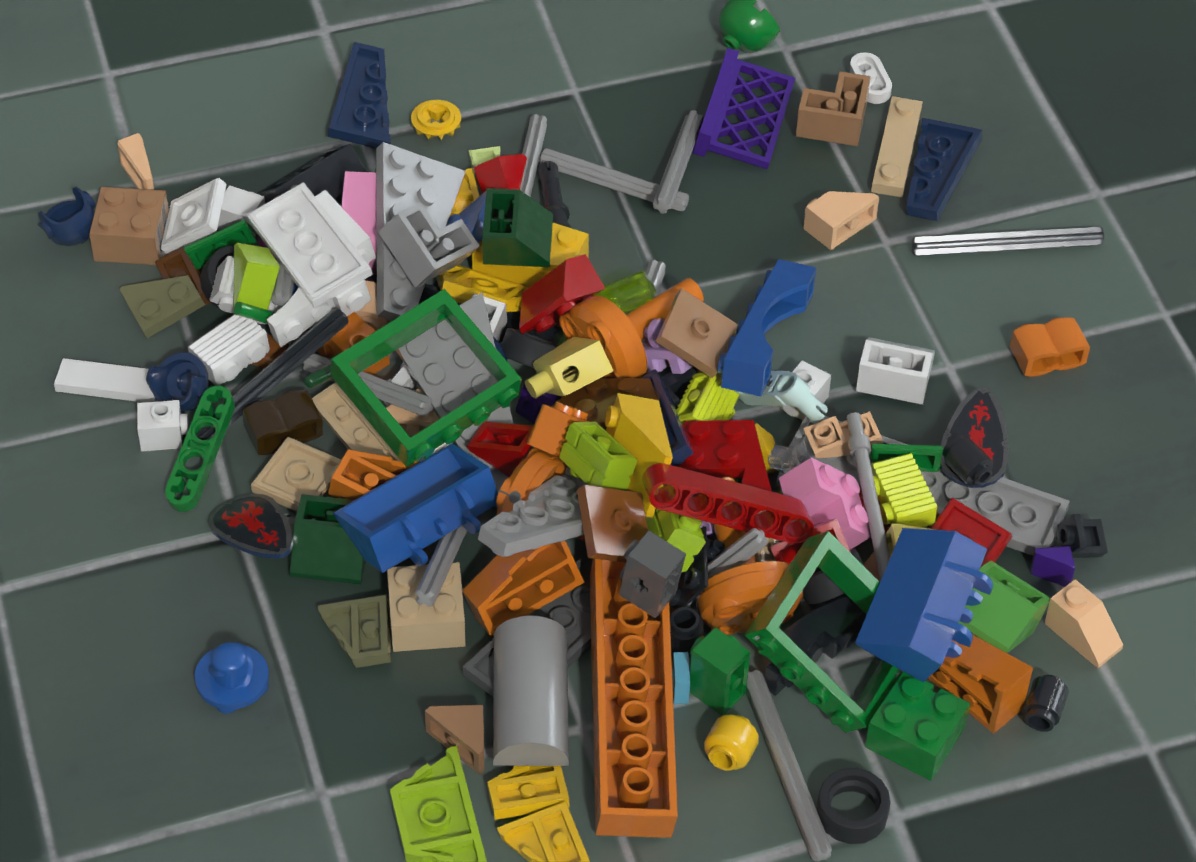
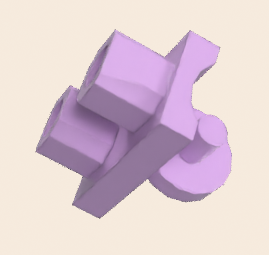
M656 318L652 320L649 327L645 328L643 333L645 337L643 346L647 357L646 372L649 373L654 369L658 372L668 367V360L672 374L685 373L693 365L655 342L665 319Z

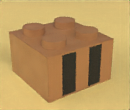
M101 187L89 233L94 261L156 265L155 261L161 258L162 250L160 248L169 213L166 191Z

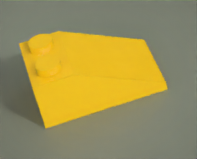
M618 393L614 406H609L606 412V431L638 460L633 475L629 476L631 481L627 491L642 493L646 517L653 518L656 508L650 503L643 485V473L653 464L665 463L671 465L673 459L659 400Z

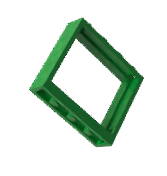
M445 289L333 357L331 361V377L406 467L421 458L428 459L434 450L442 444L453 443L462 435L465 429L473 424L474 426L481 425L496 409L510 406V401L519 396L522 379ZM446 320L498 382L410 438L358 374Z
M829 531L805 540L750 625L745 636L759 649L758 652L769 658L780 669L783 677L792 681L805 694L806 699L810 703L818 706L830 718L833 725H837L843 732L847 733L869 726L870 720L881 706L902 670L881 660L855 703L779 628L817 567L866 615L880 582Z

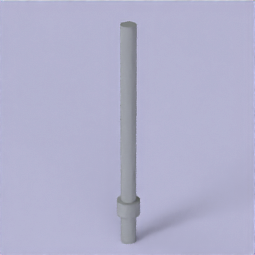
M855 412L847 415L851 437L848 440L850 454L855 457L881 581L890 560V554L869 459V453L871 452L869 437L864 435L860 414Z

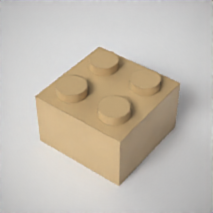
M460 562L452 563L435 603L429 607L426 604L419 605L415 600L417 597L416 590L428 565L421 567L417 565L392 567L387 570L393 652L466 646Z

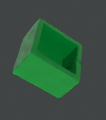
M903 671L869 722L865 748L932 781L965 730L971 703L943 689L935 693L933 692V684L927 681L922 682Z

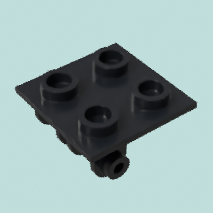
M705 526L701 530L706 543L698 555H693L694 561L688 570L681 573L676 594L669 601L670 615L676 609L686 607L708 587V563L725 550V546L721 541H713L707 538V527Z

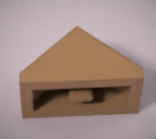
M483 705L430 706L426 709V732L447 749L457 745L460 760L480 775L485 770Z

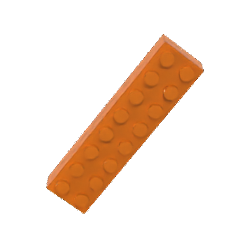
M593 559L590 572L595 835L672 838L678 818L669 603L654 618L619 595L622 584L619 575L626 565L625 562Z

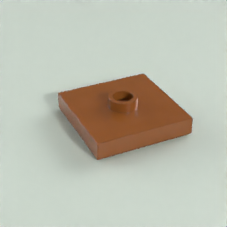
M583 485L577 489L588 558L626 563L627 560L624 559V554L629 545L635 539L640 542L648 532L642 493Z

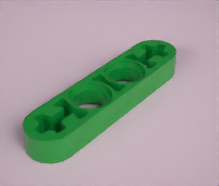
M212 386L203 393L166 485V498L170 506L178 512L190 511L198 504L235 409L231 392L223 386ZM220 398H223L225 404L217 406L215 411L216 419L213 417L214 408L212 402H218ZM211 426L216 429L214 436L208 440L197 438L199 430L203 427ZM192 457H201L204 460L203 465L194 471L185 468L186 462ZM186 485L189 496L183 495L181 500H178L176 493H182Z

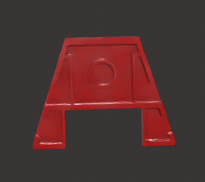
M754 420L685 421L682 426L694 454L676 467L718 478H743L742 484L772 492Z

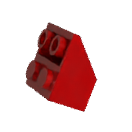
M586 254L565 260L522 292L519 324L522 334L535 329L537 333H541L551 328L555 323L557 327L561 326L560 317L571 310L573 306L585 299L596 296L605 289Z

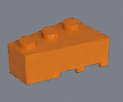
M348 449L331 478L328 495L334 498L356 500L419 462L416 461L414 464L406 467L401 461L392 460V457Z
M565 540L541 546L538 549L515 553L508 557L497 555L462 592L475 619L490 636H493L497 627L503 622L531 614L583 584L584 580Z
M974 635L970 647L951 640L963 649L961 655L955 658L945 657L942 665L928 679L940 689L971 703L969 714L994 734L1024 709L1033 667Z

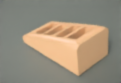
M136 133L118 140L120 164L137 189L154 190L153 178L141 135Z

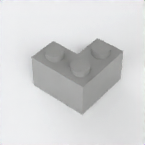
M421 202L396 214L378 231L414 287L461 264L480 247L462 219L439 230Z

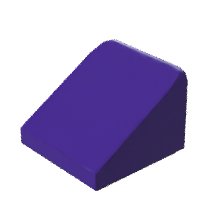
M1070 546L1036 548L1034 550L1030 568L1031 575L1064 587L1072 582L1075 564Z

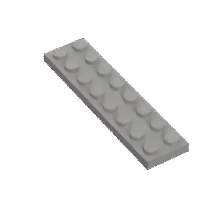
M805 416L783 458L782 467L792 470L812 457L839 471L852 475L861 488L855 457L851 455L832 458L815 457L803 428L816 423H811ZM824 416V418L819 422L829 419L830 417ZM882 436L883 444L908 445ZM941 467L939 472H921L937 504L935 521L953 497L1012 533L1013 537L1007 544V547L1032 556L1036 548L1052 547L1058 533L1057 525L1064 520L1070 503L1069 500L1003 477L995 484L983 488H969L953 482L944 474Z

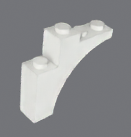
M326 190L315 196L367 264L375 259L376 256L370 237ZM363 280L316 308L312 306L298 288L289 301L267 319L273 339L282 347L289 341L297 339L304 331L320 322L335 308L342 310L346 316L359 311L365 304L371 301L366 281Z

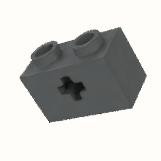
M648 531L640 542L635 539L624 554V559L627 562L619 575V578L622 580L619 595L656 618L676 594L686 553L651 531Z

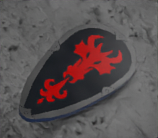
M978 388L966 396L958 405L941 442V446L944 449L945 445L952 438L962 435L964 438L973 440L993 460V473L990 479L982 485L968 486L945 463V457L942 455L940 467L944 474L953 482L969 488H983L995 484L1004 476L1008 466L1009 444L1003 411L990 390Z
M253 493L234 497L216 507L209 517L208 524L213 535L243 552L259 557L278 559L286 557L292 550L293 533L289 521L277 502L267 495Z

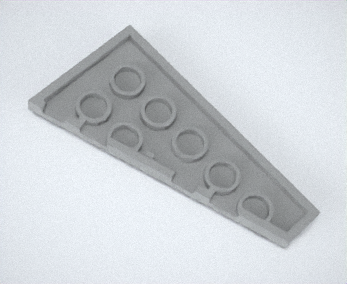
M382 142L376 148L377 316L393 321L418 305L425 283L414 287L378 231L396 214L420 202L439 230L446 227L466 171Z
M482 292L459 306L495 347ZM446 320L396 350L423 394L432 398L431 405L434 406L433 410L439 419L498 382ZM510 406L496 409L486 421L514 424ZM473 424L465 429L454 443L463 451L489 466L499 493L502 484L508 476L469 451L467 445L481 426H474Z
M567 467L565 475H555L530 492L527 501L520 499L514 503L511 512H501L483 524L480 528L478 540L491 548L493 553L502 557H508L515 553L538 549L541 546L563 542L567 539L584 535L577 489L587 484L583 480L572 476L569 472L570 468Z

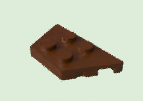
M632 377L625 379L599 378L563 396L557 402L588 413L587 421L597 422L606 430V412L609 406H614L618 393L657 400L650 379H635Z

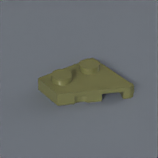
M188 275L125 285L119 288L147 339L205 305Z
M386 595L318 605V611L322 620L355 668L391 663L389 601Z

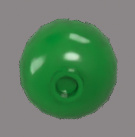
M728 0L719 15V27L724 36L722 39L724 44L730 49H739L746 53H756L765 49L776 39L780 28L776 20L765 8L760 12L753 6L757 2L755 0Z

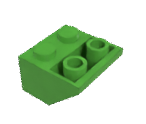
M989 561L980 567L979 571L986 574L992 580V591L989 595L972 588L983 599L978 605H965V608L973 613L970 623H963L961 621L958 623L965 626L971 633L985 642L1008 653L1034 633L1049 605L1050 597L993 561Z

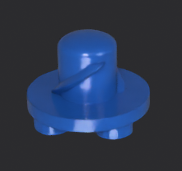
M239 642L223 643L212 649L201 658L195 669L194 678L198 694L205 702L225 714L253 704L269 688V670L266 660L258 651Z

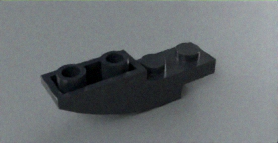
M847 596L808 613L787 628L784 633L816 663L822 653L833 659L842 649L845 651L850 649L857 639L866 614ZM773 662L766 667L765 681L770 693L774 696L785 686L790 688L794 685L792 681L782 676L780 669Z

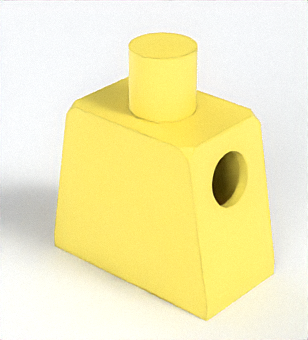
M574 336L535 360L533 366L537 374L525 380V385L530 395L535 399L546 392L566 396L613 372V369L599 340Z

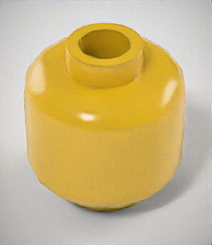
M723 715L715 721L706 737L704 750L715 767L724 771L739 770L745 767L751 759L758 745L759 735L747 718L740 715Z

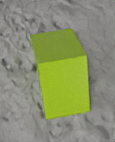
M242 243L234 245L233 308L237 302H242L268 310L280 268L269 248Z

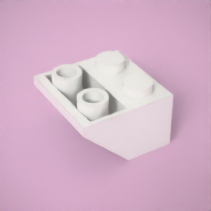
M869 337L866 339L859 365L856 391L923 405L935 350Z

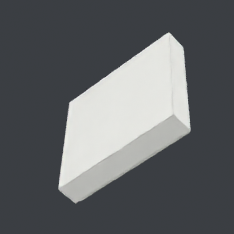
M216 178L171 201L161 250L168 255L183 246L186 247L217 232L227 185L224 181Z

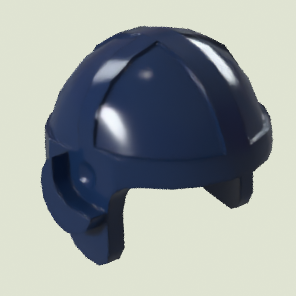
M77 186L73 188L76 200L59 203L49 209L46 214H43L42 211L38 213L41 221L38 223V226L56 244L76 246L83 244L90 237L89 233L96 205L92 197Z
M188 352L175 353L165 359L159 366H151L146 377V382L157 401L179 400L181 412L197 407L203 393L210 385L206 366L198 357Z

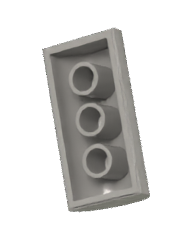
M541 616L516 617L503 622L494 632L493 765L569 766L567 632L561 624L552 619Z

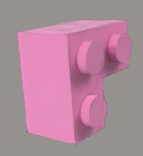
M811 457L779 477L783 495L801 500L808 511L813 525L832 519L838 520L849 549L854 548L871 537L867 512L862 507L859 497L860 487L852 475L839 471Z

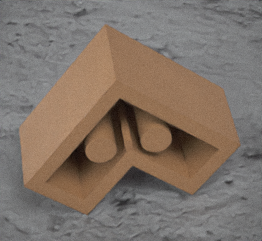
M840 71L835 93L803 88L798 110L796 137L858 146L867 107L871 76Z

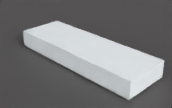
M63 358L54 382L56 392L136 402H156L157 400L146 382L149 370L146 368Z

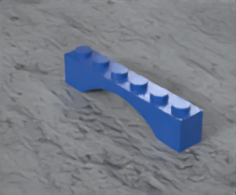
M778 259L773 270H767L763 287L759 286L757 289L755 302H750L748 305L746 319L740 320L737 335L731 336L727 353L721 354L718 364V373L722 374L721 388L762 396L770 380L773 349L766 341L764 335L778 322L792 315L805 312L813 297L816 267Z

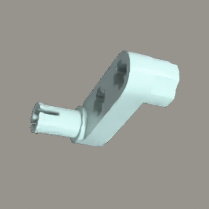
M771 371L770 380L761 397L735 391L740 393L739 399L746 405H789L797 407L811 423H817L824 418L819 409L823 413H827L828 409L825 404L820 402L810 392L809 385L796 373L790 371Z

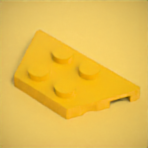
M457 265L436 276L440 291L445 289L457 303L463 304L470 300L474 293L479 295L483 292L484 297L505 303L506 312L521 311L522 292L529 288L461 265Z

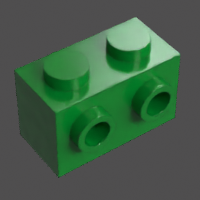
M715 627L706 637H699L691 647L689 693L723 716L746 694L750 651L743 647L734 636L726 635Z

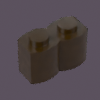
M308 390L288 391L276 400L256 401L243 410L244 427L258 455L274 454L287 437L306 443L323 435L322 417Z

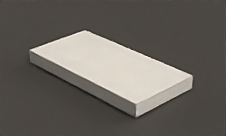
M304 182L247 214L249 223L314 308L373 275L371 267Z

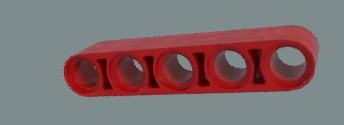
M665 463L653 464L643 473L642 481L650 503L659 510L745 532L750 531L752 528L761 529L765 533V537L791 544L803 543L813 534V522L805 505L797 498ZM667 484L665 487L657 489L659 486ZM696 493H700L699 495H697V496H695V497H691L692 495H694V494H696Z

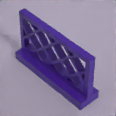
M727 48L693 154L705 157L707 150L768 169L795 77L737 59L739 51ZM739 71L752 75L755 80L745 83L739 75ZM777 83L786 86V89L774 92L769 84ZM761 87L766 95L756 98L751 89ZM743 93L748 101L738 104L732 95ZM772 102L778 111L768 113L762 105ZM754 108L760 116L749 119L744 111ZM736 113L741 122L731 125L726 116ZM766 123L772 132L761 135L755 126ZM747 129L753 138L743 141L737 132ZM729 135L735 144L727 145L717 142V138ZM759 145L764 151L765 157L752 153L749 147Z

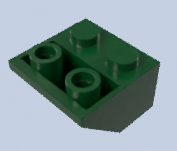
M487 188L482 235L483 264L550 267L553 214L521 190Z
M301 494L294 523L290 566L291 577L361 585L366 561L333 515L334 512L355 500Z

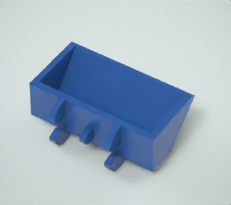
M450 444L431 455L428 459L419 462L337 510L333 515L364 560L383 573L408 557L419 567L428 563V556L422 549L460 526H463L472 535L480 532L482 525L476 517L497 505L498 491L489 466L454 444Z
M902 528L855 643L857 646L922 682L942 665L945 657L955 658L960 656L963 649L951 640L970 647L973 635L969 629L958 622L970 623L973 613L965 608V605L975 606L980 604L983 599L972 588L989 595L993 588L992 580L986 574L979 571L987 548L956 531Z

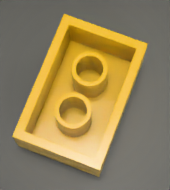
M553 223L550 267L483 264V245L481 239L480 247L472 253V269L530 287L565 260L586 254L588 257L589 234Z

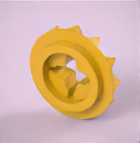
M428 100L414 108L411 114V125L416 129L417 135L425 134L428 140L433 136H438L442 140L444 134L453 136L455 129L460 128L461 113L454 104L448 101Z

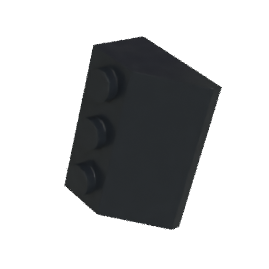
M347 144L324 151L256 194L264 196L266 204L291 190V186L304 182L314 196L326 190L335 200L343 194L345 171L366 172L352 145Z

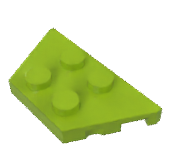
M457 745L451 746L446 750V756L431 766L428 763L425 764L411 778L402 780L390 789V799L406 862H487Z

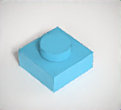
M674 652L672 686L674 704H689L690 671L688 652Z

